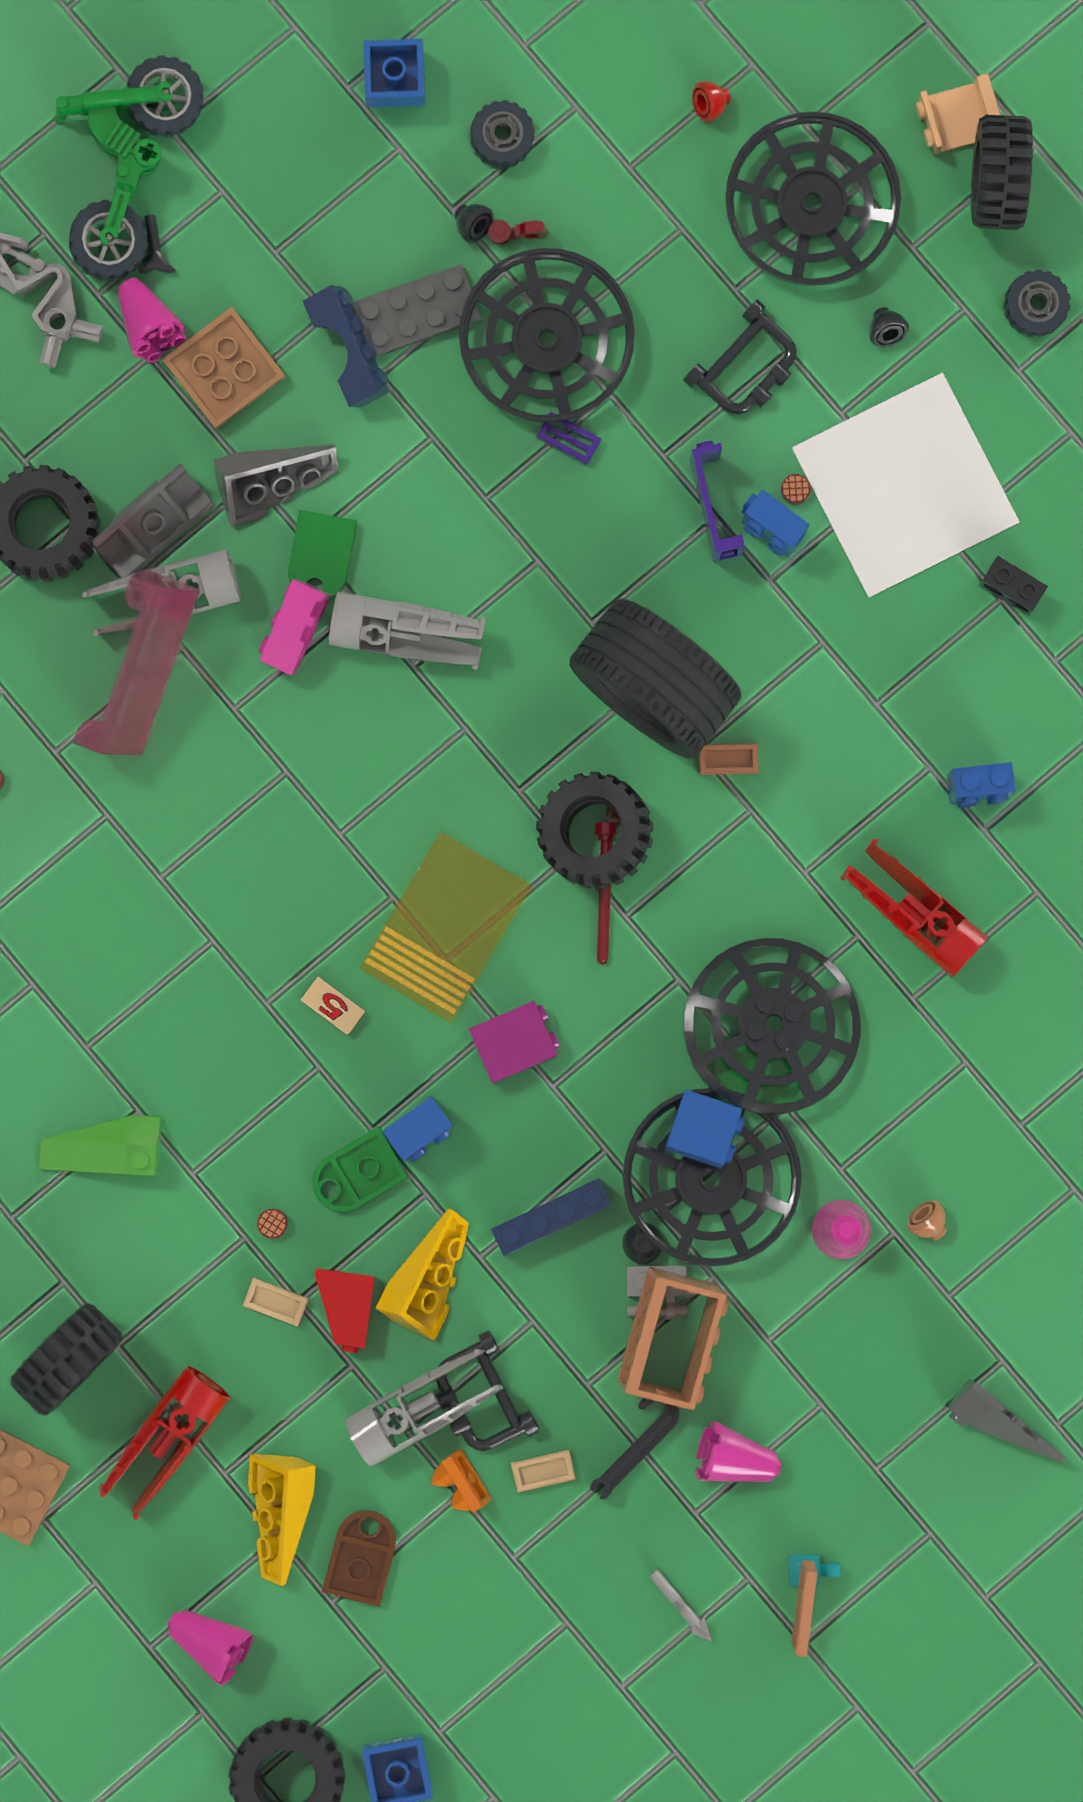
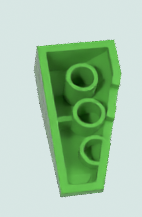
M131 1115L41 1139L39 1169L158 1176L162 1117Z

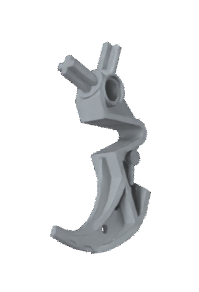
M0 233L1 287L13 295L19 293L20 297H23L53 278H57L32 313V317L41 329L42 334L46 336L39 364L49 368H56L62 343L71 340L72 336L99 343L103 335V326L77 319L72 282L68 270L60 264L51 263L47 265L42 259H34L21 251L18 252L12 249V247L26 250L28 242L16 236ZM6 254L15 256L16 260L30 267L29 275L21 276L12 273L2 256ZM57 318L66 319V323L61 329L52 328V323Z

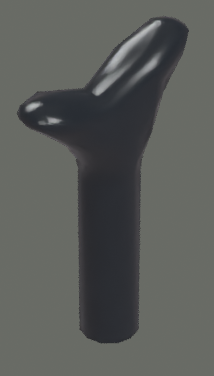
M146 215L144 219L150 255L138 272L146 274L156 269L165 273H175L176 270L168 264L161 253L156 215Z

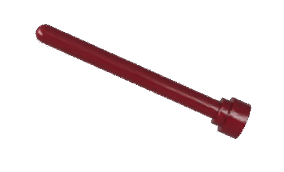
M595 823V835H598V841H601L600 855L612 849V841H615V837L619 835V823ZM608 884V888L599 889L597 962L602 965L608 962L611 884Z

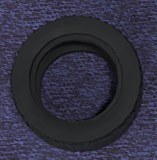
M627 599L613 601L570 657L569 666L574 674L604 704L647 737L684 758L691 759L697 757L741 699L742 692L739 685L713 657L666 620L647 608Z

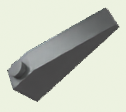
M334 444L240 452L214 459L217 486L231 526L259 519L268 514L266 510L280 502L285 504L291 500L290 496L303 488L310 489L339 472Z
M970 1379L946 1406L952 1411L949 1417L961 1427L967 1423L972 1428L1062 1462L1065 1458L1038 1434L1031 1431L1023 1421L1010 1411L1008 1412L1003 1404L979 1384Z

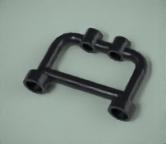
M758 299L742 315L750 325L707 371L698 363L683 379L691 388L697 385L722 409L730 414L739 415L747 413L756 404L761 408L772 396L769 392L770 388L775 383L781 387L791 376L792 373L788 369L796 359L797 350L794 341L763 312L766 306ZM764 328L784 347L785 355L750 392L744 401L734 403L712 382L758 332Z
M490 1330L478 1335L479 1342L447 1357L438 1366L440 1367L452 1360L474 1352L476 1349H483L484 1353L477 1357V1360L490 1386H503V1389L497 1391L495 1396L510 1427L486 1439H479L474 1434L465 1414L449 1423L455 1437L462 1434L466 1443L479 1451L493 1449L525 1432L529 1437L540 1432L530 1410L518 1415L489 1357L500 1351ZM447 1375L436 1380L440 1392L436 1393L435 1396L439 1400L441 1409L449 1408L451 1410L460 1405L453 1388L448 1382Z

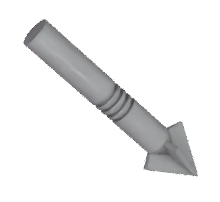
M658 1569L649 1576L650 1579L671 1604L676 1606L677 1611H680L679 1613L692 1627L691 1633L711 1641L705 1619L700 1620L690 1606L684 1603L683 1598H680L679 1593Z

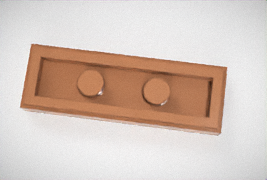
M803 1560L801 1562L791 1642L796 1656L807 1657L817 1579V1569L812 1560Z

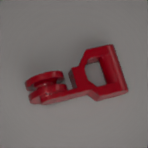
M496 220L491 223L488 229L489 237L497 245H505L510 240L544 239L549 233L544 223L540 220L525 221L515 224V227L512 228L506 221Z

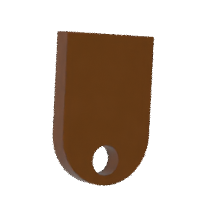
M360 1510L345 1518L337 1531L322 1592L380 1607L396 1546L395 1530L391 1522L384 1515L373 1510ZM371 1517L378 1522L377 1532L366 1534L362 1530L361 1523L365 1518Z

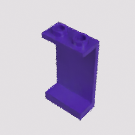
M705 441L696 444V449H692L690 464L713 562L742 556L745 544L743 535L719 540L702 463L720 460L722 446L721 443L714 444L713 441Z

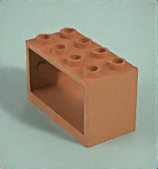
M648 1267L617 1379L625 1393L691 1410L695 1409L696 1402H701L704 1394V1385H701L703 1376L709 1373L712 1365V1357L709 1356L712 1345H717L720 1336V1328L717 1327L720 1316H725L728 1308L726 1294L716 1283ZM667 1286L682 1289L687 1293H698L707 1296L681 1391L641 1381Z

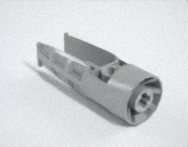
M228 549L161 565L110 581L92 589H86L82 593L84 598L171 575L173 582L146 589L147 597L151 606L176 599L179 601V606L98 627L93 631V635L98 636L101 633L161 623L240 602L241 592ZM198 563L199 573L188 572L179 580L175 568ZM188 579H192L193 583L197 582L199 585L193 594L190 593V590L186 591L184 588L188 583ZM205 593L208 604L184 610L186 607L185 600H196L201 594Z
M338 591L331 618L329 645L414 660L472 665V668L477 670L482 652L481 647L438 636L481 639L486 618L482 616L480 620L416 604L394 602Z
M476 1349L474 1352L452 1360L404 1384L393 1392L346 1417L345 1424L349 1435L364 1461L370 1467L378 1464L436 1432L488 1399L497 1391L502 1390V1385H495L421 1427L416 1420L440 1408L439 1400L433 1391L410 1404H407L405 1397L479 1357L484 1353L483 1349ZM397 1396L396 1399L401 1407L388 1409L382 1415L377 1407ZM394 1413L396 1416H403L404 1420L400 1422V1429L398 1425L392 1426L391 1421L394 1420ZM411 1427L415 1433H419L398 1446L393 1434L405 1433Z

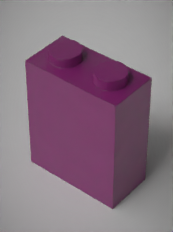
M531 1001L469 1028L492 1084L558 1056L556 1049L561 1047L554 1031L548 1034L544 1022L549 1021L542 1004L536 1006L535 1001Z

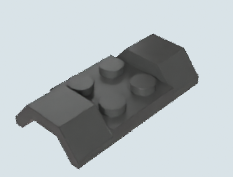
M180 463L159 482L155 481L118 513L112 519L113 523L94 538L92 543L122 577L135 574L147 566L215 504L199 488Z

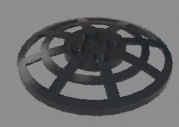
M814 111L795 113L765 125L752 135L740 149L727 179L725 195L727 219L739 247L764 272L779 280L796 285H830L847 280L862 272L885 250L894 234L900 215V181L895 165L887 150L863 126L848 118L832 113ZM822 124L819 142H800L783 148L775 135L776 132L795 125ZM833 128L843 129L856 136L874 154L859 164L846 151L830 145ZM765 140L773 156L763 165L754 184L737 179L746 158L758 144ZM801 152H816L814 166L796 169L789 156ZM828 154L843 161L851 170L838 178L833 172L825 169ZM779 164L787 176L780 189L764 187L763 183L766 177ZM879 164L884 168L890 185V210L873 208V192L866 174ZM859 180L863 190L864 207L847 204L845 188ZM735 191L751 196L752 215L758 230L746 237H743L735 217ZM809 195H815L820 200V206L816 209H809L805 206L804 199ZM760 198L777 202L779 218L765 225L761 215ZM844 216L860 218L861 222L850 239L845 241L836 228L842 222ZM870 220L888 222L878 245L868 257L860 261L851 248L863 237ZM785 227L799 235L796 251L782 245L773 235ZM826 235L835 247V249L824 253H808L811 238ZM765 240L780 254L794 259L792 274L783 273L769 266L753 252L751 247ZM842 256L851 268L830 277L803 278L806 262H824Z
M539 248L526 250L511 255L495 264L482 275L472 288L464 304L460 319L459 342L461 357L475 387L490 403L501 411L531 422L555 423L568 421L583 416L599 407L621 384L630 366L634 351L635 328L633 314L619 284L604 268L593 260L563 249ZM544 259L560 260L575 264L583 269L573 284L558 278H538L535 261ZM524 264L527 281L510 289L499 301L484 292L487 286L500 274L514 266ZM593 275L600 279L611 291L619 304L621 314L604 318L597 302L584 290ZM541 288H558L569 293L562 305L549 302L544 303ZM526 291H530L533 306L527 308L520 315L506 307L514 298ZM579 299L589 307L596 321L583 325L579 324L571 312ZM479 302L492 311L486 328V346L469 349V323L476 303ZM499 317L514 326L512 341L495 344V329ZM625 325V351L618 372H615L602 365L608 348V330ZM544 331H550L555 335L556 339L553 344L545 346L539 342V335ZM599 333V348L596 358L593 360L580 353L582 337ZM515 353L518 360L523 364L515 379L504 369L498 356ZM489 358L496 373L510 386L501 400L493 395L483 384L474 368L473 360ZM572 363L588 370L578 381L564 387L561 375L562 370L568 368ZM533 372L549 374L553 390H538L525 386ZM595 375L610 382L605 391L593 401L579 409L570 410L567 395L583 388ZM519 393L541 399L555 398L559 414H531L513 408L511 405Z
M762 938L730 947L716 956L703 969L694 982L687 998L683 1016V1034L686 1050L693 1067L702 1081L716 1095L746 1111L780 1115L797 1112L813 1106L827 1097L842 1082L851 1069L857 1055L861 1036V1018L857 1000L850 984L842 972L828 958L815 949L799 942L781 938ZM763 946L790 948L786 964L767 962L749 966L741 952ZM801 953H805L823 964L835 976L839 985L825 991L811 975L797 968ZM731 958L739 973L735 974L724 985L717 999L699 995L702 986L710 974L720 964ZM767 971L783 972L779 988L766 989L761 987L755 974ZM794 977H798L807 983L817 995L802 1002L796 995L790 992ZM744 980L752 995L745 1001L743 1006L725 1002L732 989ZM844 995L848 999L852 1015L851 1043L834 1037L835 1015L831 1001ZM695 1006L712 1010L711 1030L716 1046L701 1055L697 1049L693 1032ZM821 1006L824 1007L826 1015V1034L809 1028L808 1012ZM721 1013L738 1018L737 1028L739 1034L725 1042L721 1032ZM776 1016L780 1019L782 1027L779 1031L773 1032L767 1029L765 1021L768 1017ZM805 1040L822 1045L817 1056L807 1066L803 1067L796 1051L799 1050ZM745 1045L750 1052L757 1056L753 1071L741 1065L730 1052ZM830 1049L847 1055L837 1074L823 1088L815 1092L808 1075L813 1073L823 1063ZM722 1057L724 1062L734 1072L749 1080L744 1098L724 1087L709 1072L706 1065ZM786 1058L793 1072L783 1076L764 1075L769 1060ZM797 1082L804 1096L803 1099L783 1104L755 1102L761 1084L781 1086Z
M710 1088L691 1090L712 1099H722ZM730 1090L734 1094L739 1095L743 1098L745 1096V1094ZM683 1093L662 1102L646 1116L636 1129L628 1145L623 1167V1187L629 1211L638 1228L647 1239L662 1252L679 1261L707 1267L728 1266L746 1261L763 1252L774 1243L787 1228L796 1211L800 1197L802 1175L795 1143L787 1128L775 1114L759 1113L757 1114L770 1124L782 1142L765 1150L759 1139L743 1126L740 1135L755 1149L756 1154L741 1159L734 1151L731 1162H725L721 1169L685 1156L679 1160L664 1153L670 1132L659 1143L657 1149L640 1142L644 1133L655 1120L674 1107L678 1111ZM742 1109L740 1117H743L745 1110ZM635 1153L651 1160L649 1187L652 1197L639 1202H635L631 1181ZM784 1154L788 1156L791 1170V1190L788 1203L771 1197L773 1171L770 1161ZM659 1165L676 1171V1187L662 1193L659 1192L658 1187ZM762 1165L764 1175L762 1193L746 1187V1171ZM711 1170L718 1174V1185L714 1187L705 1185L703 1174L706 1171ZM681 1198L692 1209L686 1225L677 1220L666 1208L665 1204ZM740 1199L757 1204L752 1214L737 1225L730 1209ZM657 1208L665 1221L682 1233L677 1248L674 1249L657 1237L645 1223L641 1213ZM766 1208L783 1214L772 1232L756 1246L748 1249L741 1233L755 1224ZM703 1214H719L726 1230L706 1232L699 1231L697 1228ZM693 1238L706 1241L730 1238L737 1254L722 1258H703L687 1253Z

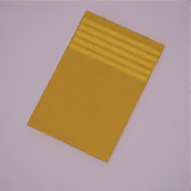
M440 832L359 969L376 978L378 982H383L425 1007L429 1012H433L451 1023L532 885L467 848L463 843L457 842Z

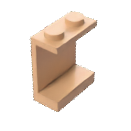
M988 73L977 76L973 84L929 96L927 91L920 92L918 102L915 103L919 120L924 119L926 130H923L926 146L932 147L934 155L975 144L979 118L986 114L1000 115Z

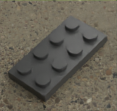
M459 264L354 301L352 306L355 314L360 317L364 324L363 333L366 340L374 347L376 357L460 328L464 304L471 292V288L463 266ZM477 304L473 309L469 325L481 321Z

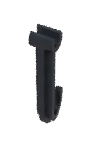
M644 1398L638 1404L639 1409H645L655 1400ZM664 1403L665 1411L599 1478L592 1482L590 1487L592 1491L599 1484L606 1486L605 1493L599 1497L600 1500L608 1498L612 1490L675 1427L680 1414L678 1406Z

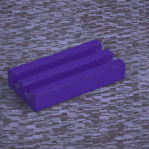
M550 411L548 415H555V413ZM570 421L556 422L593 442L591 446H588L551 426L550 423H543L536 436L538 440L588 466L590 459L602 440L600 437ZM548 431L587 452V454L583 455L547 436L545 432Z

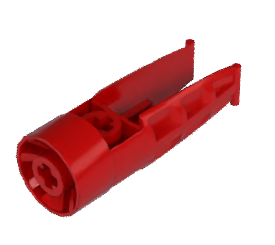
M873 839L865 849V853L908 892L905 898L898 904L852 866L846 868L840 879L842 881L847 879L861 893L864 899H867L882 913L885 919L889 920L903 933L904 937L953 978L989 937L951 905L941 894L938 895L925 884L918 875H914L899 860L877 846L878 840ZM938 926L940 930L937 931L934 929V927Z
M187 1365L135 1434L104 1484L99 1485L100 1496L105 1497L159 1428V1424L162 1425L163 1429L148 1448L154 1456L162 1459L178 1437L181 1438V1441L132 1507L133 1519L138 1520V1513L158 1493L189 1455L231 1398L229 1394L207 1375ZM174 1398L177 1402L170 1406L167 1420L160 1414L171 1399ZM186 1413L188 1420L184 1422L181 1419L180 1423H178L176 1415L180 1414L182 1416ZM198 1417L202 1419L203 1422L200 1424V1426L197 1428V1430L190 1438L189 1434L187 1433H190L194 1429L196 1425V1418Z

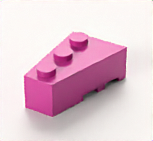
M293 579L284 594V602L281 609L277 610L271 622L273 629L270 636L264 638L259 648V653L262 654L260 661L289 675H295L332 595L301 580Z

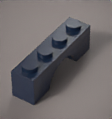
M330 285L303 300L302 302L315 328L332 329L345 342L348 354L347 365L337 381L348 406L361 408L389 393L386 385L388 383L387 376L377 365L375 349L366 340L363 333L364 324L360 317L354 313L351 306L353 300L350 293L342 286Z
M598 1178L491 1230L503 1256L612 1204Z

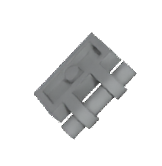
M626 1266L627 1297L639 1296L640 1299L648 1267L686 1276V1266ZM667 1286L664 1295L666 1297V1305L661 1306L658 1317H666V1320H675V1317H687V1305H675V1296H687V1292ZM627 1305V1317H635L638 1305Z

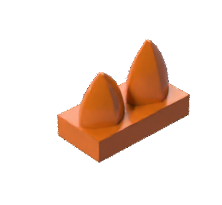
M461 1448L441 1461L442 1463L434 1471L431 1485L438 1487L456 1485L458 1488L452 1497L451 1508L461 1511L471 1510L473 1513L492 1500Z

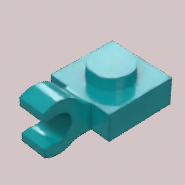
M789 1554L790 1586L799 1585L801 1562L803 1560L814 1561L817 1569L816 1585H820L819 1576L841 1577L840 1563H819V1554Z

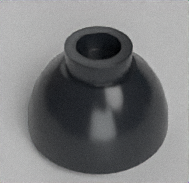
M463 204L457 208L454 217L457 220V229L460 236L467 243H474L487 235L489 226L493 223L494 215L493 211L485 205L471 204L467 206Z
M882 307L873 313L874 318L869 326V337L872 344L879 347H889L899 343L907 335L909 324L901 314L891 311L887 307Z
M646 1223L652 1232L663 1241L662 1234L658 1228L650 1223ZM633 1224L625 1231L622 1247L625 1255L631 1261L647 1264L659 1257L662 1251L647 1239L637 1224Z

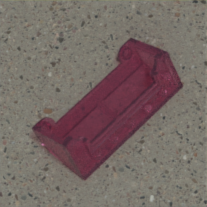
M144 569L131 576L125 598L131 608L139 611L102 720L97 721L93 719L83 722L78 728L74 744L100 754L141 756L144 753L200 589L148 569Z

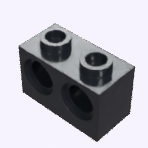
M1000 556L995 558L979 584L981 588L1027 616L1033 612L1048 587Z

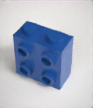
M763 489L758 496L752 493L741 511L744 514L742 523L745 525L744 530L756 539L760 536L769 543L767 547L778 556L784 554L789 558L806 535L810 526L809 523Z
M1012 762L954 768L947 774L950 804L958 803V808L974 807L982 800H987V805L1005 803V800H1009V797L1016 792Z
M685 1090L665 1150L721 1169L725 1162L730 1163L736 1146L731 1145L734 1134L740 1135L745 1118L740 1117L742 1108Z

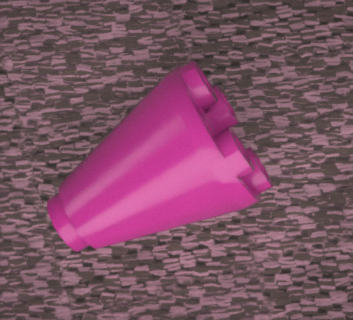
M129 278L119 285L118 298L128 344L135 357L145 359L147 363H153L158 361L163 353L172 347L180 346L186 341V336L184 335L185 328L180 319L144 283L140 282L137 278Z

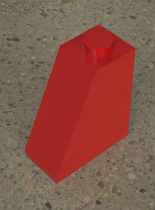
M316 1268L315 1278L334 1343L341 1345V1351L359 1353V1348H366L376 1276Z

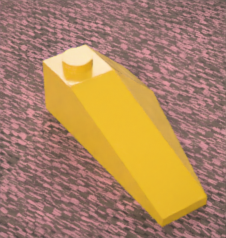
M448 1209L390 1279L376 1309L393 1322L429 1340L435 1341L448 1315L450 1305L446 1304L449 1288L455 1286L456 1278L452 1276L456 1261L462 1257L469 1222L452 1209Z
M251 1454L248 1487L249 1494L254 1493L257 1511H252L253 1521H258L260 1538H258L256 1544L261 1578L283 1586L286 1584L314 1495L316 1465L298 1457Z

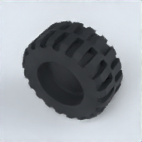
M986 114L979 118L975 136L971 178L972 224L978 228L1018 230L1025 225L1030 200L1033 159L1032 122L1025 116Z
M31 465L23 467V472L19 474L14 471L7 475L9 480L4 484L0 481V561L18 576H25L28 580L32 581L42 579L44 582H50L55 577L63 579L70 576L69 572L73 569L77 571L84 566L82 562L86 557L90 559L94 553L92 540L99 535L98 527H100V518L97 514L98 509L87 489L75 476H70L65 470L60 468L56 470L51 469L49 465H40L36 469ZM38 498H53L66 508L70 519L69 529L65 537L57 545L44 550L31 549L24 545L17 536L15 530L16 518L27 503Z
M590 772L588 776H585L583 773L573 775L574 780L568 782L565 779L558 785L561 788L555 793L551 790L546 796L549 799L546 806L541 805L538 813L542 815L541 821H536V831L539 832L540 836L537 838L538 846L542 849L546 862L557 873L573 884L576 883L581 887L589 889L592 886H596L599 889L608 888V884L611 883L619 885L624 882L623 878L629 874L632 877L638 872L635 868L640 862L645 863L648 857L645 854L647 848L652 847L653 839L650 837V834L654 830L653 822L649 818V809L636 791L616 776L611 774L605 776L600 772ZM594 804L607 805L616 811L621 820V833L617 843L607 853L597 857H586L577 853L569 841V829L574 817L588 806Z
M85 1303L50 1334L22 1363L10 1378L11 1387L39 1415L47 1416L66 1400L118 1347L123 1340L122 1334L93 1304Z
M291 1717L283 1718L280 1721H275V1719L268 1721L265 1725L251 1731L237 1749L229 1770L230 1796H233L234 1802H273L265 1796L260 1787L259 1772L261 1765L267 1757L277 1751L293 1750L304 1755L311 1762L315 1771L314 1789L303 1802H340L345 1781L342 1754L338 1752L333 1738H328L324 1734L325 1730L318 1725L317 1727L310 1725L307 1720L295 1721Z

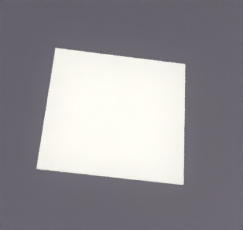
M943 372L792 447L868 597L1019 523Z

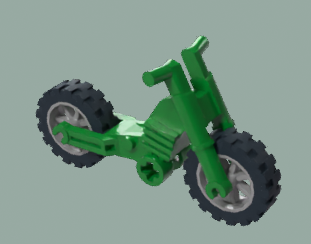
M159 55L157 58L144 60V63L136 66L124 89L88 92L75 96H60L56 99L57 108L54 121L61 125L65 122L67 116L89 115L87 126L90 135L103 152L117 161L113 202L101 200V202H93L87 205L86 208L79 211L71 224L69 232V250L74 262L85 274L94 276L93 278L97 280L107 279V281H115L118 278H125L131 272H134L142 262L147 249V230L143 225L142 218L128 205L134 198L139 178L142 175L155 172L161 157V149L158 143L151 139L141 140V134L126 123H123L119 119L117 112L129 113L131 119L138 124L141 130H146L153 136L164 135V137L182 134L186 129L193 126L200 115L204 101V90L200 77L196 71L194 72L187 62L183 63L177 57L171 56L169 58L165 57V55ZM160 76L161 83L157 86L149 82L154 77ZM165 76L173 77L177 82L170 87L171 84L166 82ZM182 85L186 97L172 95V93ZM171 101L183 102L185 105L177 113ZM157 108L155 114L148 110ZM168 109L172 114L170 117L159 116L161 111ZM146 152L151 154L148 162L142 160V156ZM104 220V228L101 232L92 226L96 222ZM126 229L130 241L117 239L118 235ZM88 230L99 237V240L86 243ZM116 245L129 247L127 253L122 258L115 248ZM99 247L101 253L98 259L91 254L90 248ZM107 250H111L116 261H103Z

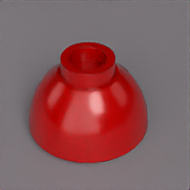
M709 81L696 83L692 92L694 110L704 122H711L717 119L725 110V106L729 105L731 101L730 93L726 88H721L719 85Z

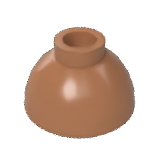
M933 1200L919 1205L908 1218V1230L918 1237H931L932 1240L942 1238L947 1229L944 1226L946 1215L941 1203Z

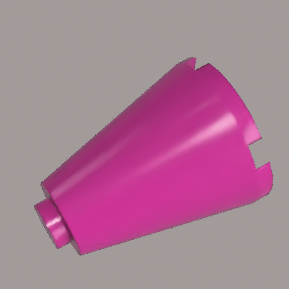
M835 1200L825 1204L815 1215L812 1224V1237L816 1246L824 1254L835 1259H849L858 1255L865 1249L871 1236V1223L868 1215L859 1205L848 1200Z
M709 1422L712 1428L706 1427L704 1429L697 1449L696 1458L701 1459V1468L695 1467V1476L698 1480L771 1482L773 1477H778L781 1470V1460H778L777 1453L718 1422Z
M185 1609L180 1613L175 1612L167 1625L170 1629L169 1636L216 1683L222 1686L227 1684L237 1671L233 1670L238 1662L243 1663L253 1643L252 1633L248 1630Z

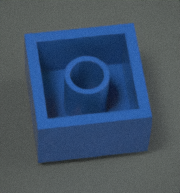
M423 40L364 41L365 101L367 108L425 106Z
M431 1096L383 1130V1132L403 1161L410 1158L414 1162L427 1153L425 1147L434 1141L438 1145L450 1137L452 1134L449 1130L454 1126Z
M422 1733L363 1745L362 1754L372 1802H418L433 1799L434 1792Z

